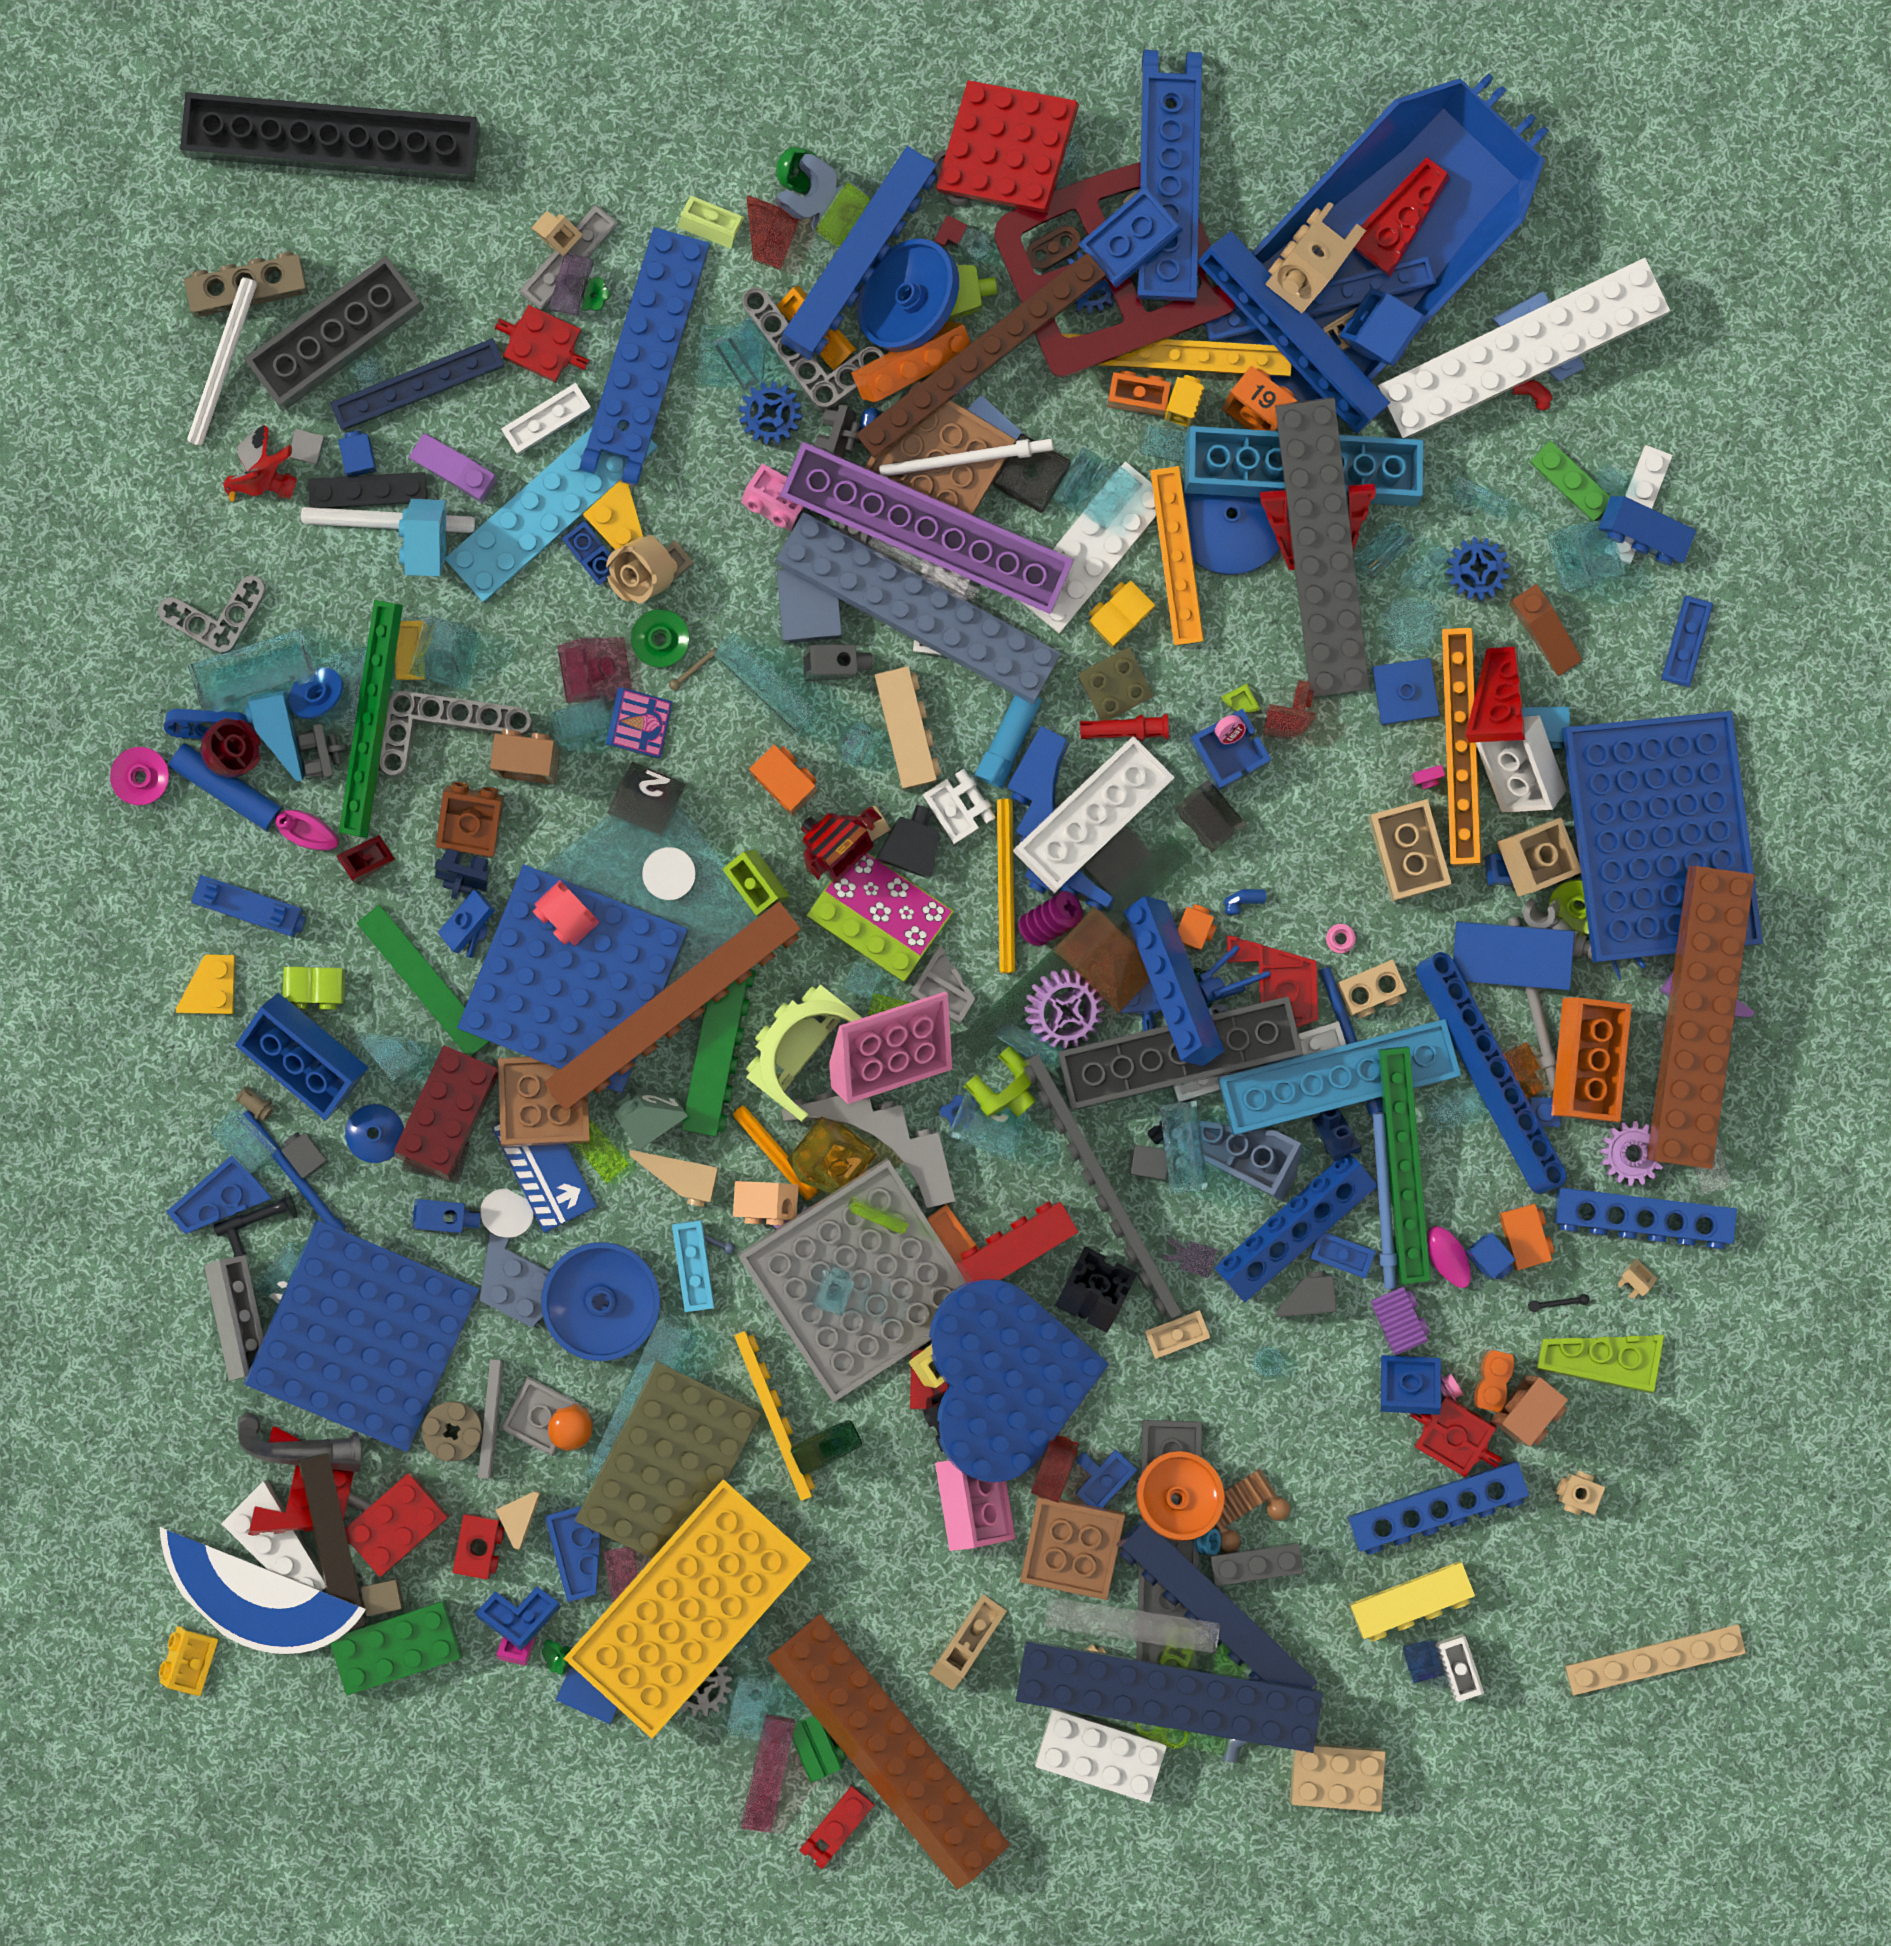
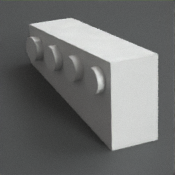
M263 1481L225 1519L222 1525L267 1570L324 1592L326 1588L322 1569L303 1540L299 1530L286 1531L281 1534L266 1532L260 1533L257 1536L248 1535L255 1506L280 1512L286 1511L269 1481Z

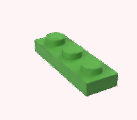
M1551 440L1529 462L1592 522L1605 511L1610 496Z

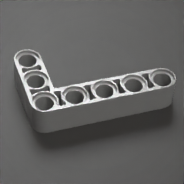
M752 287L743 295L742 303L746 314L812 404L820 411L835 408L858 391L855 383L850 386L841 383L840 379L843 374L851 373L865 366L864 360L869 356L877 358L884 356L879 348L867 347L829 375H826L814 357L808 360L799 353L787 356L782 352L785 344L781 342V337L789 323L763 289ZM753 297H760L764 300V304L759 309H752L748 306L749 300ZM771 320L781 323V328L775 333L768 332L765 329L766 324ZM804 367H812L816 371L815 376L811 379H803L799 373ZM822 390H828L833 394L832 399L827 403L819 402L816 398L817 394Z
M397 691L393 693L388 702L380 754V767L388 776L393 778L401 777L407 772L415 722L502 734L504 729L519 731L521 735L525 736L533 728V719L525 709L520 707ZM402 698L409 699L411 705L409 710L404 713L397 712V702ZM429 703H438L440 707L439 713L434 717L426 716V706ZM459 707H466L469 710L468 717L463 721L454 719V712ZM488 711H495L498 714V719L493 725H485L483 723V716ZM517 715H524L527 718V723L522 729H514L512 727V720ZM398 727L405 728V738L400 742L393 741L391 737L392 731ZM393 756H399L402 760L401 767L396 771L388 770L387 767L388 760Z

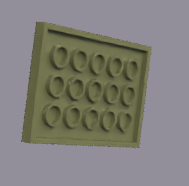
M656 1361L575 1521L653 1558L723 1479L727 1481L761 1412Z

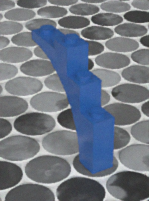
M1040 726L1007 786L1008 790L1013 793L1011 796L1013 800L1025 806L1028 802L1031 803L1016 830L1017 835L1021 837L1020 843L1055 811L1057 778L1061 762L1069 746L1066 738L1043 726ZM1030 868L1027 870L1024 877L1030 882L1029 888L1044 895L1045 891L1051 894L1054 893ZM1080 870L1059 889L1060 891H1069L1075 896L1078 894L1086 898L1085 904L1099 912L1103 908L1110 911L1115 903L1113 896L1094 885Z

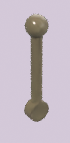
M716 647L713 648L682 676L671 680L669 683L670 689L678 690L683 681L718 654L719 650Z

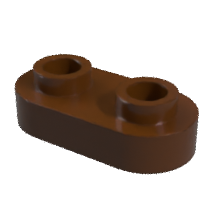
M1064 225L1032 242L1028 246L1026 254L1033 269L1037 271L1047 270L1075 254L1080 247V234L1074 227ZM1068 237L1072 243L1070 246L1064 247L1061 245L1060 240ZM1037 252H1044L1046 254L1045 260L1038 261L1035 258Z

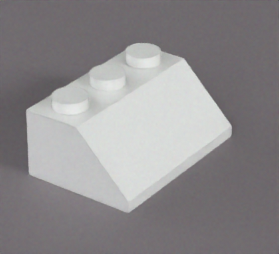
M1540 716L1523 717L1525 740L1476 742L1501 813L1553 810L1567 791Z

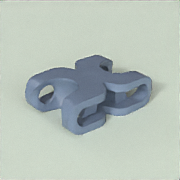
M804 154L799 162V167L810 179L811 188L809 193L802 197L792 191L785 190L778 193L775 202L795 219L812 217L811 228L813 232L827 243L839 248L848 235L838 223L837 215L839 209L846 205L862 212L872 198L853 183H844L836 186L837 174L835 170L812 154Z

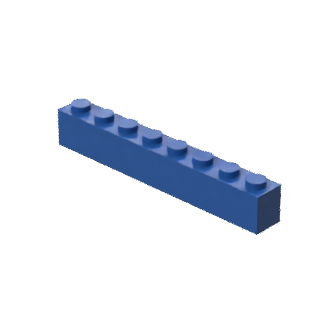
M906 146L782 333L781 342L808 360H811L815 353L820 355L829 341L826 339V336L831 329L836 331L844 319L841 313L846 306L851 308L860 295L857 289L862 282L867 284L875 272V269L872 268L877 259L883 261L891 248L888 242L893 235L897 238L899 237L906 225V222L903 221L908 212L914 214L922 201L919 198L920 194L924 189L929 191L937 179V176L934 174L936 163L911 147Z
M1232 231L1210 246L1199 259L1198 264L1321 397L1335 398L1336 413L1356 434L1376 419L1390 404L1382 392L1376 388L1306 311L1300 313L1265 285L1272 274L1268 272L1263 264Z

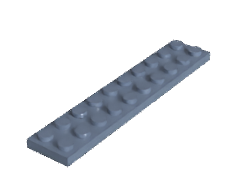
M805 512L802 513L775 560V564L1031 704L1035 702L1061 655L1057 650Z

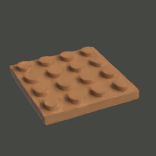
M920 380L914 382L910 391L922 382ZM950 400L876 459L871 456L865 468L880 474V465L1013 445L1017 439L953 400ZM1007 458L886 477L974 515Z

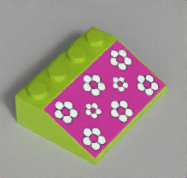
M867 853L836 884L832 881L829 882L806 916L905 984L954 911L886 864L876 861L874 856Z

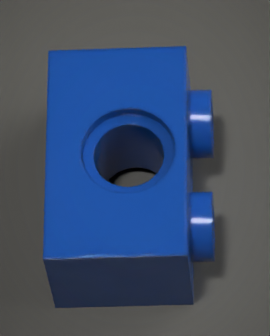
M1492 1232L1485 1233L1465 1251L1469 1259L1487 1279H1502L1513 1269L1511 1263L1516 1260Z

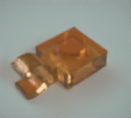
M1527 1042L1503 1054L1516 1079H1520V1086L1526 1098L1544 1090L1541 1081L1534 1072L1541 1067Z

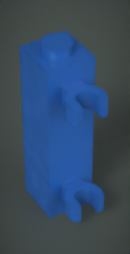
M203 875L199 877L191 903L293 938H295L297 932L302 933L306 923V917L302 916L304 910Z

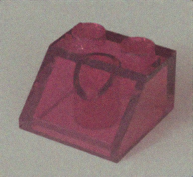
M624 637L579 638L557 646L566 703H585L616 698L618 687L632 690Z

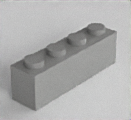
M246 1255L204 1265L229 1381L247 1377L264 1338Z

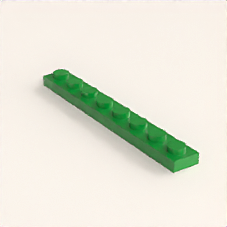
M374 600L339 833L368 838L403 610L402 604Z
M1410 1047L1378 1049L1399 1283L1403 1285L1431 1281Z

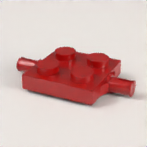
M530 305L527 306L522 318L516 325L501 318L498 319V323L495 325V330L510 336L503 359L554 383L557 382L562 370L569 363L584 371L589 364V359L574 353L575 344L581 329Z
M1446 1395L1441 1401L1440 1415L1409 1414V1417L1424 1424L1423 1432L1415 1443V1448L1465 1478L1473 1465L1479 1462L1480 1459L1494 1466V1468H1497L1498 1463L1502 1460V1457L1487 1449L1489 1439L1496 1430V1425Z

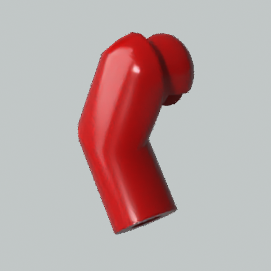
M1530 380L1513 388V395H1530L1536 400L1535 407L1538 410L1550 408V401L1553 399L1552 394L1539 381Z

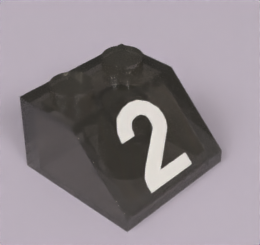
M632 762L617 788L607 813L613 818L664 839L687 784Z

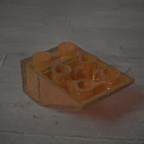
M1096 907L1054 949V952L1118 1013L1150 981L1138 948Z

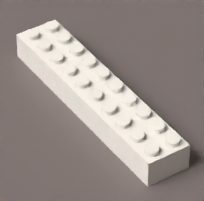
M1643 258L1378 385L1377 389L1390 402L1386 410L1401 439H1408L1662 318L1670 312V309L1646 258Z

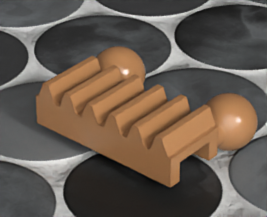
M1260 1468L1224 1491V1508L1220 1519L1213 1527L1221 1535L1220 1550L1225 1553L1235 1552L1240 1547L1241 1539L1239 1534L1234 1530L1228 1529L1227 1525L1262 1504L1265 1500L1268 1503L1267 1513L1273 1520L1282 1521L1290 1514L1289 1502L1276 1495Z

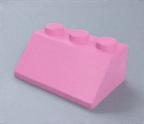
M949 1460L935 1463L949 1551L977 1548L1016 1539L1006 1481L986 1482L969 1477L959 1471Z

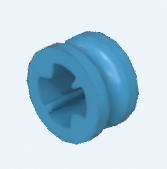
M1212 1528L1203 1536L1194 1539L1196 1551L1202 1555H1216L1221 1548L1220 1532Z

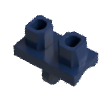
M448 848L442 859H437L435 878L444 880L442 887L452 890L451 898L458 900L461 892L470 894L473 888L486 892L488 886V860L475 856L472 858L470 867L460 865L462 853Z
M1338 1108L1322 1112L1320 1116L1312 1118V1125L1321 1138L1326 1152L1331 1155L1334 1162L1347 1154L1361 1152L1360 1143Z

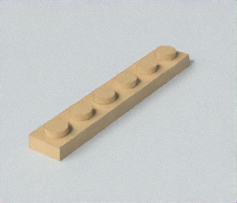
M1739 1624L1565 1665L1571 1693L1572 1695H1577L1746 1654Z

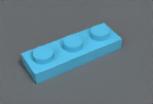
M702 1220L672 1224L684 1311L691 1312L715 1308Z

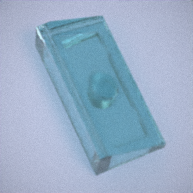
M237 1108L211 1131L212 1136L250 1174L260 1170L277 1150Z

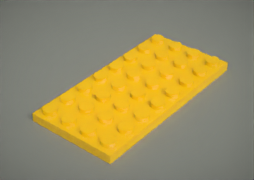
M723 1479L563 1659L653 1739L807 1566L812 1558Z

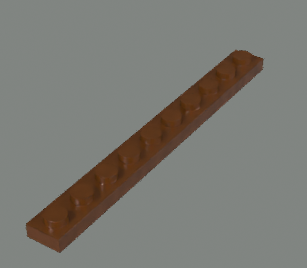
M1087 252L856 434L857 438L873 458L876 459L1106 278L1105 273Z

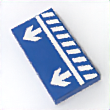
M499 1123L492 1127V1130L501 1146ZM566 1144L501 1147L544 1233L597 1207Z

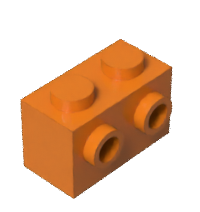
M1121 370L1119 373L1113 372L1107 407L1165 417L1171 382H1167L1165 378L1159 376L1144 378L1138 377L1136 373Z

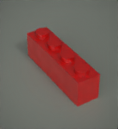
M1049 1200L1035 1208L1034 1210L1037 1214L1027 1219L1024 1215L1010 1224L1012 1229L1002 1234L1001 1230L987 1237L985 1239L987 1244L980 1249H977L975 1245L962 1252L960 1255L963 1259L955 1264L965 1281L1001 1280L1077 1234L1078 1230L1061 1202L1052 1204Z

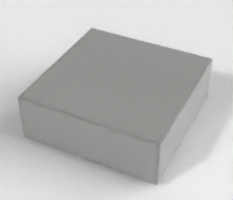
M295 429L291 444L292 453L289 458L318 465L325 437Z

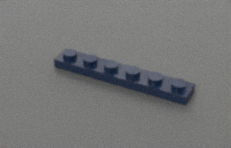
M491 338L330 402L341 431H344L505 366L494 338Z

